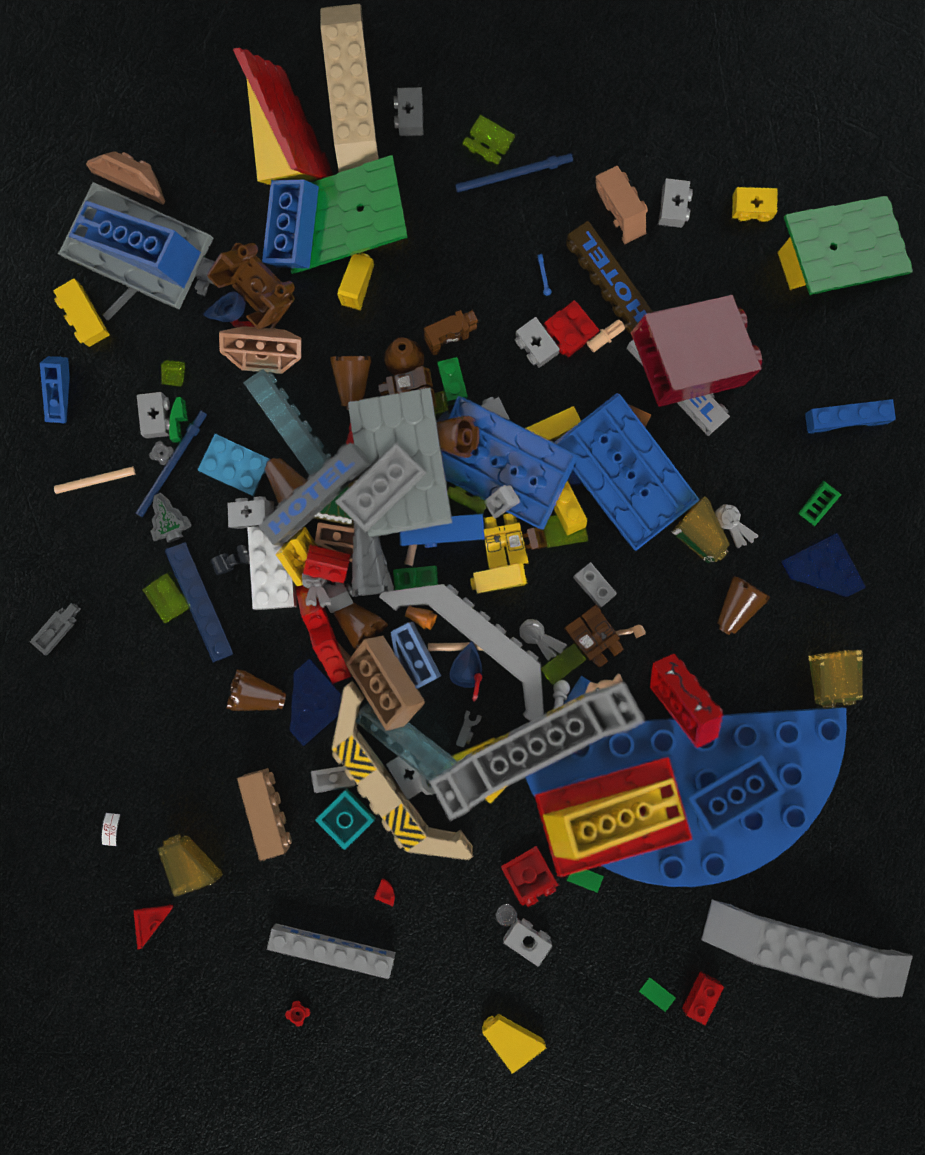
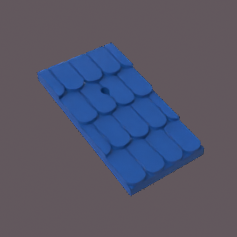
M618 393L554 442L579 455L574 464L573 471L635 551L700 501Z
M458 396L448 419L460 416L474 418L475 421L473 423L479 428V443L477 449L470 453L472 456L467 458L458 457L441 450L445 480L483 500L489 498L504 485H510L520 499V503L506 512L544 530L548 522L547 520L561 495L579 455L471 400Z

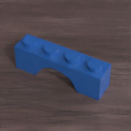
M893 399L816 408L805 413L808 433L829 431L855 425H882L896 420Z

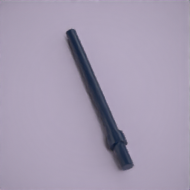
M572 154L547 157V160L455 184L458 193L546 168L550 170L558 168V165L572 162Z
M199 411L193 423H189L186 428V434L136 511L137 515L144 516L154 499V495L159 492L192 438L197 436L200 431L199 427L207 414Z

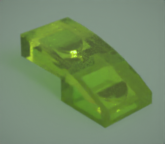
M573 643L562 654L560 653L544 665L541 670L551 684L554 685L587 658L577 645Z

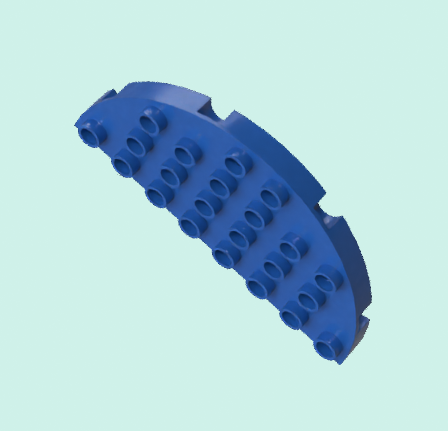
M828 707L725 714L722 716L718 738L698 748L695 747L674 718L644 720V722L626 731L604 736L525 777L534 795L656 759L669 757L693 839L601 866L627 878L655 885L695 887L716 884L738 878L772 861L792 846L816 819L831 794L839 774L847 730L846 708ZM763 755L785 793L714 835H708L686 798L754 757Z

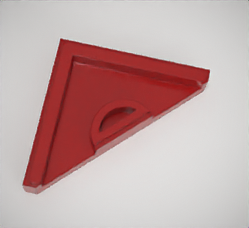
M173 904L134 910L138 949H141L173 909Z

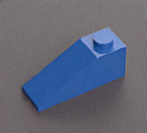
M48 356L40 362L45 422L66 423L70 378L68 358Z

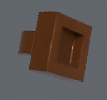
M531 528L522 535L523 538L529 537L530 544L525 545L526 549H539L548 546L543 529Z

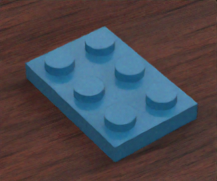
M215 434L198 471L254 496L265 474L266 463L270 459Z

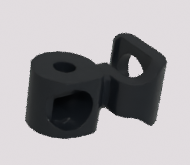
M246 545L237 546V554L229 556L228 553H224L212 558L210 561L216 575L233 570L236 564H250Z

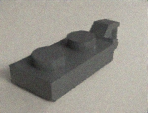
M71 603L66 610L61 608L59 611H56L32 638L30 643L44 655H48L76 622L74 617L80 611V608L75 603Z

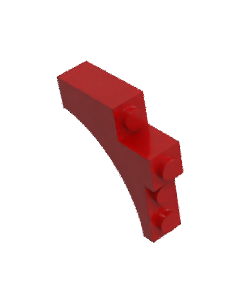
M304 585L295 586L301 615L309 630L312 646L332 684L351 677L325 607H321L318 598L316 606L312 604L306 605L309 588Z

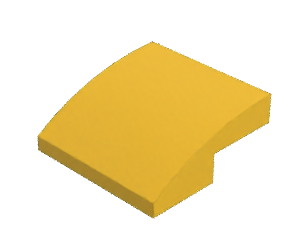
M306 527L301 528L275 554L296 586L303 585L302 573L304 572L309 546L318 547Z

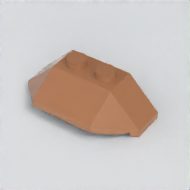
M115 151L87 161L86 165L91 172L164 205L165 200L157 177L148 163L144 161L139 163L133 160L134 158L124 152L119 154Z
M243 326L219 332L220 353L225 355L241 370L282 374L301 359L302 338L283 329H257L256 327Z

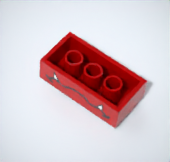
M672 654L653 663L650 688L695 747L698 748L718 738L723 716L722 710L712 702L708 692L700 687L696 677L688 672L684 662L679 660L675 654Z

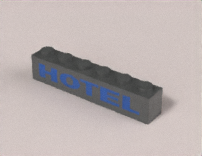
M351 443L343 445L334 458L324 462L323 468L320 471L314 472L308 477V482L303 486L297 487L289 499L279 503L278 509L274 513L266 515L259 528L274 546L284 545L372 465L357 445Z

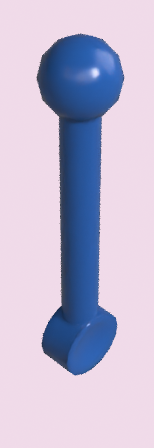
M540 254L538 255V261L545 288L543 293L550 295L551 289L547 283L543 256Z

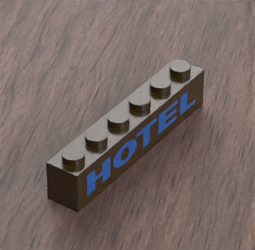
M589 221L568 234L566 243L568 249L572 253H576L580 266L588 270L593 284L600 287L603 298L607 302L610 301L613 306V312L618 318H622L625 322V329L631 334L643 316L653 313V311Z

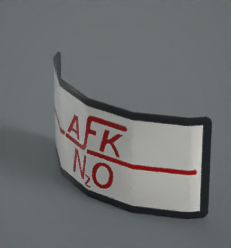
M105 812L101 827V845L118 847L117 832L122 814Z

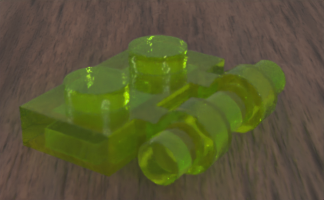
M480 115L470 131V135L475 137V139L471 140L466 137L463 145L467 146L469 151L477 152L484 156V159L488 162L492 161L498 164L501 157L496 152L499 151L505 154L515 135ZM483 142V143L487 144L488 146H490L491 148H489V150H488L487 148L481 146L480 144Z

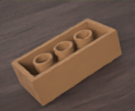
M384 636L364 639L346 663L386 731L405 726L425 703Z
M266 768L238 778V783L259 859L264 860L284 854L290 848L289 844H292L289 831L286 832L284 827L286 818L284 812H280L278 804L281 803L279 793L275 792L273 784H275L273 772H269V769Z

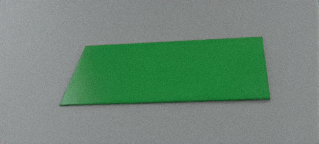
M583 870L569 874L567 881L598 893L604 876L589 870Z
M651 978L647 980L639 991L665 1012L676 999Z

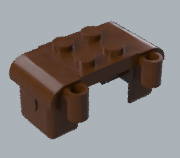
M235 243L230 251L221 253L208 271L207 277L218 288L233 284L232 287L256 311L247 315L246 318L257 329L272 325L271 329H274L294 301L292 294L295 289L294 284L291 281L282 283L256 256L258 247L255 243L245 245Z

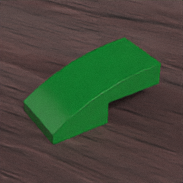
M181 397L176 398L170 415L169 436L170 440L174 443L181 442L182 440L180 422L188 421L185 400Z
M436 566L393 570L395 590L438 585Z

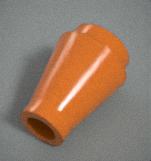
M409 606L405 617L423 629L428 628L431 630L436 621L437 614H434L432 610Z

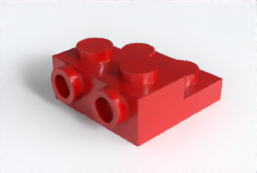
M575 300L562 311L559 310L543 325L550 337L557 343L560 349L559 352L562 355L566 354L568 358L600 332L598 327Z
M537 846L501 866L522 906L526 904L529 907L538 902L537 897L545 894V896H548L556 891L555 887L558 886V883Z

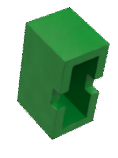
M455 357L437 362L448 406L455 404L458 396L467 399V392L458 358Z

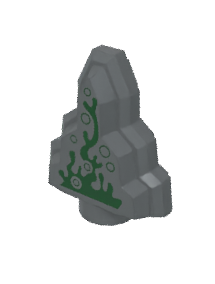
M162 493L154 495L153 509L155 515L152 519L154 528L151 530L153 541L166 538L167 542H173L183 537L182 531L192 526L188 517L183 516L179 509L173 508L170 500Z

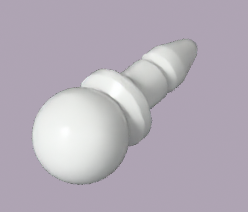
M559 680L554 684V709L563 705V700H567L566 695L569 693L570 686L564 680Z

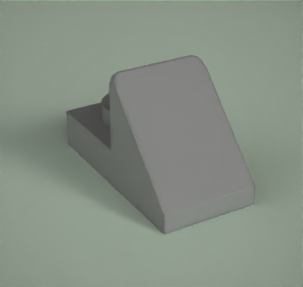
M504 485L487 498L484 503L495 519L519 504L520 499L510 485Z

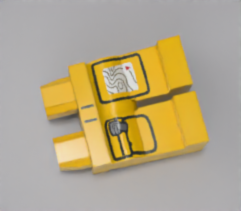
M510 513L503 515L504 526L497 527L496 518L494 519V517L485 518L484 540L489 570L508 566L504 547H506L509 565L529 563L520 523H517L516 517Z

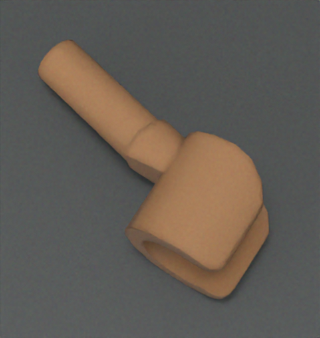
M642 625L616 631L618 636L634 632L636 638L646 634Z

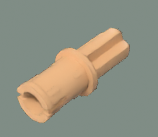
M617 320L606 329H601L599 334L586 343L593 352H596L607 342L610 343L612 338L625 329V326L621 320Z

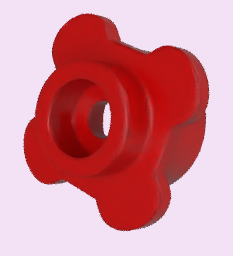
M294 1001L292 1008L286 1011L285 1016L296 1026H302L305 1017L310 1015V1009L303 1007L300 1001Z

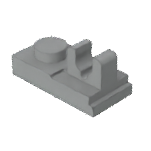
M345 766L311 771L313 788L316 793L352 788L355 786V780H350L346 775Z

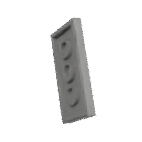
M395 443L336 503L367 532L426 472Z

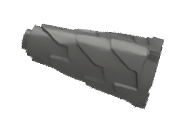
M354 521L352 597L381 594L382 592H387V587L388 592L394 591L379 535L369 537L368 531L365 532Z

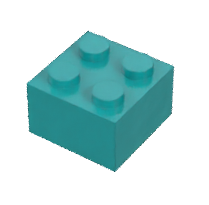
M347 788L315 821L345 850L376 817Z

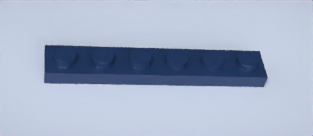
M186 543L166 549L165 553L213 663L233 654Z

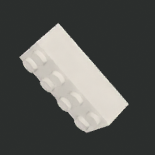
M259 526L247 527L253 609L297 607L296 584L275 555L282 546H274Z

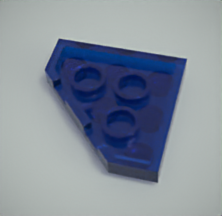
M837 533L781 561L790 579L831 591L844 597H848L866 588Z
M311 659L294 672L290 731L303 746L339 715L343 697Z

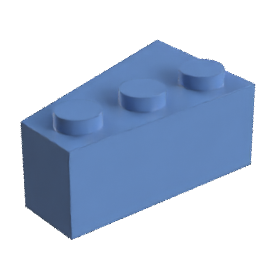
M414 622L407 623L391 632L394 654L416 689L441 676Z

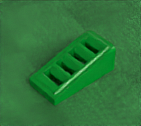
M823 481L798 514L815 526L842 494ZM824 490L832 495L830 499L822 493ZM819 496L827 502L825 505L817 500ZM813 503H816V504H817L819 507H821L822 509H821V511L819 512L817 509H815V508H814L813 506H811V505H812ZM808 509H810V510H811L812 512H814L817 516H816L815 518H813V517H812L810 514H808L806 511H807Z

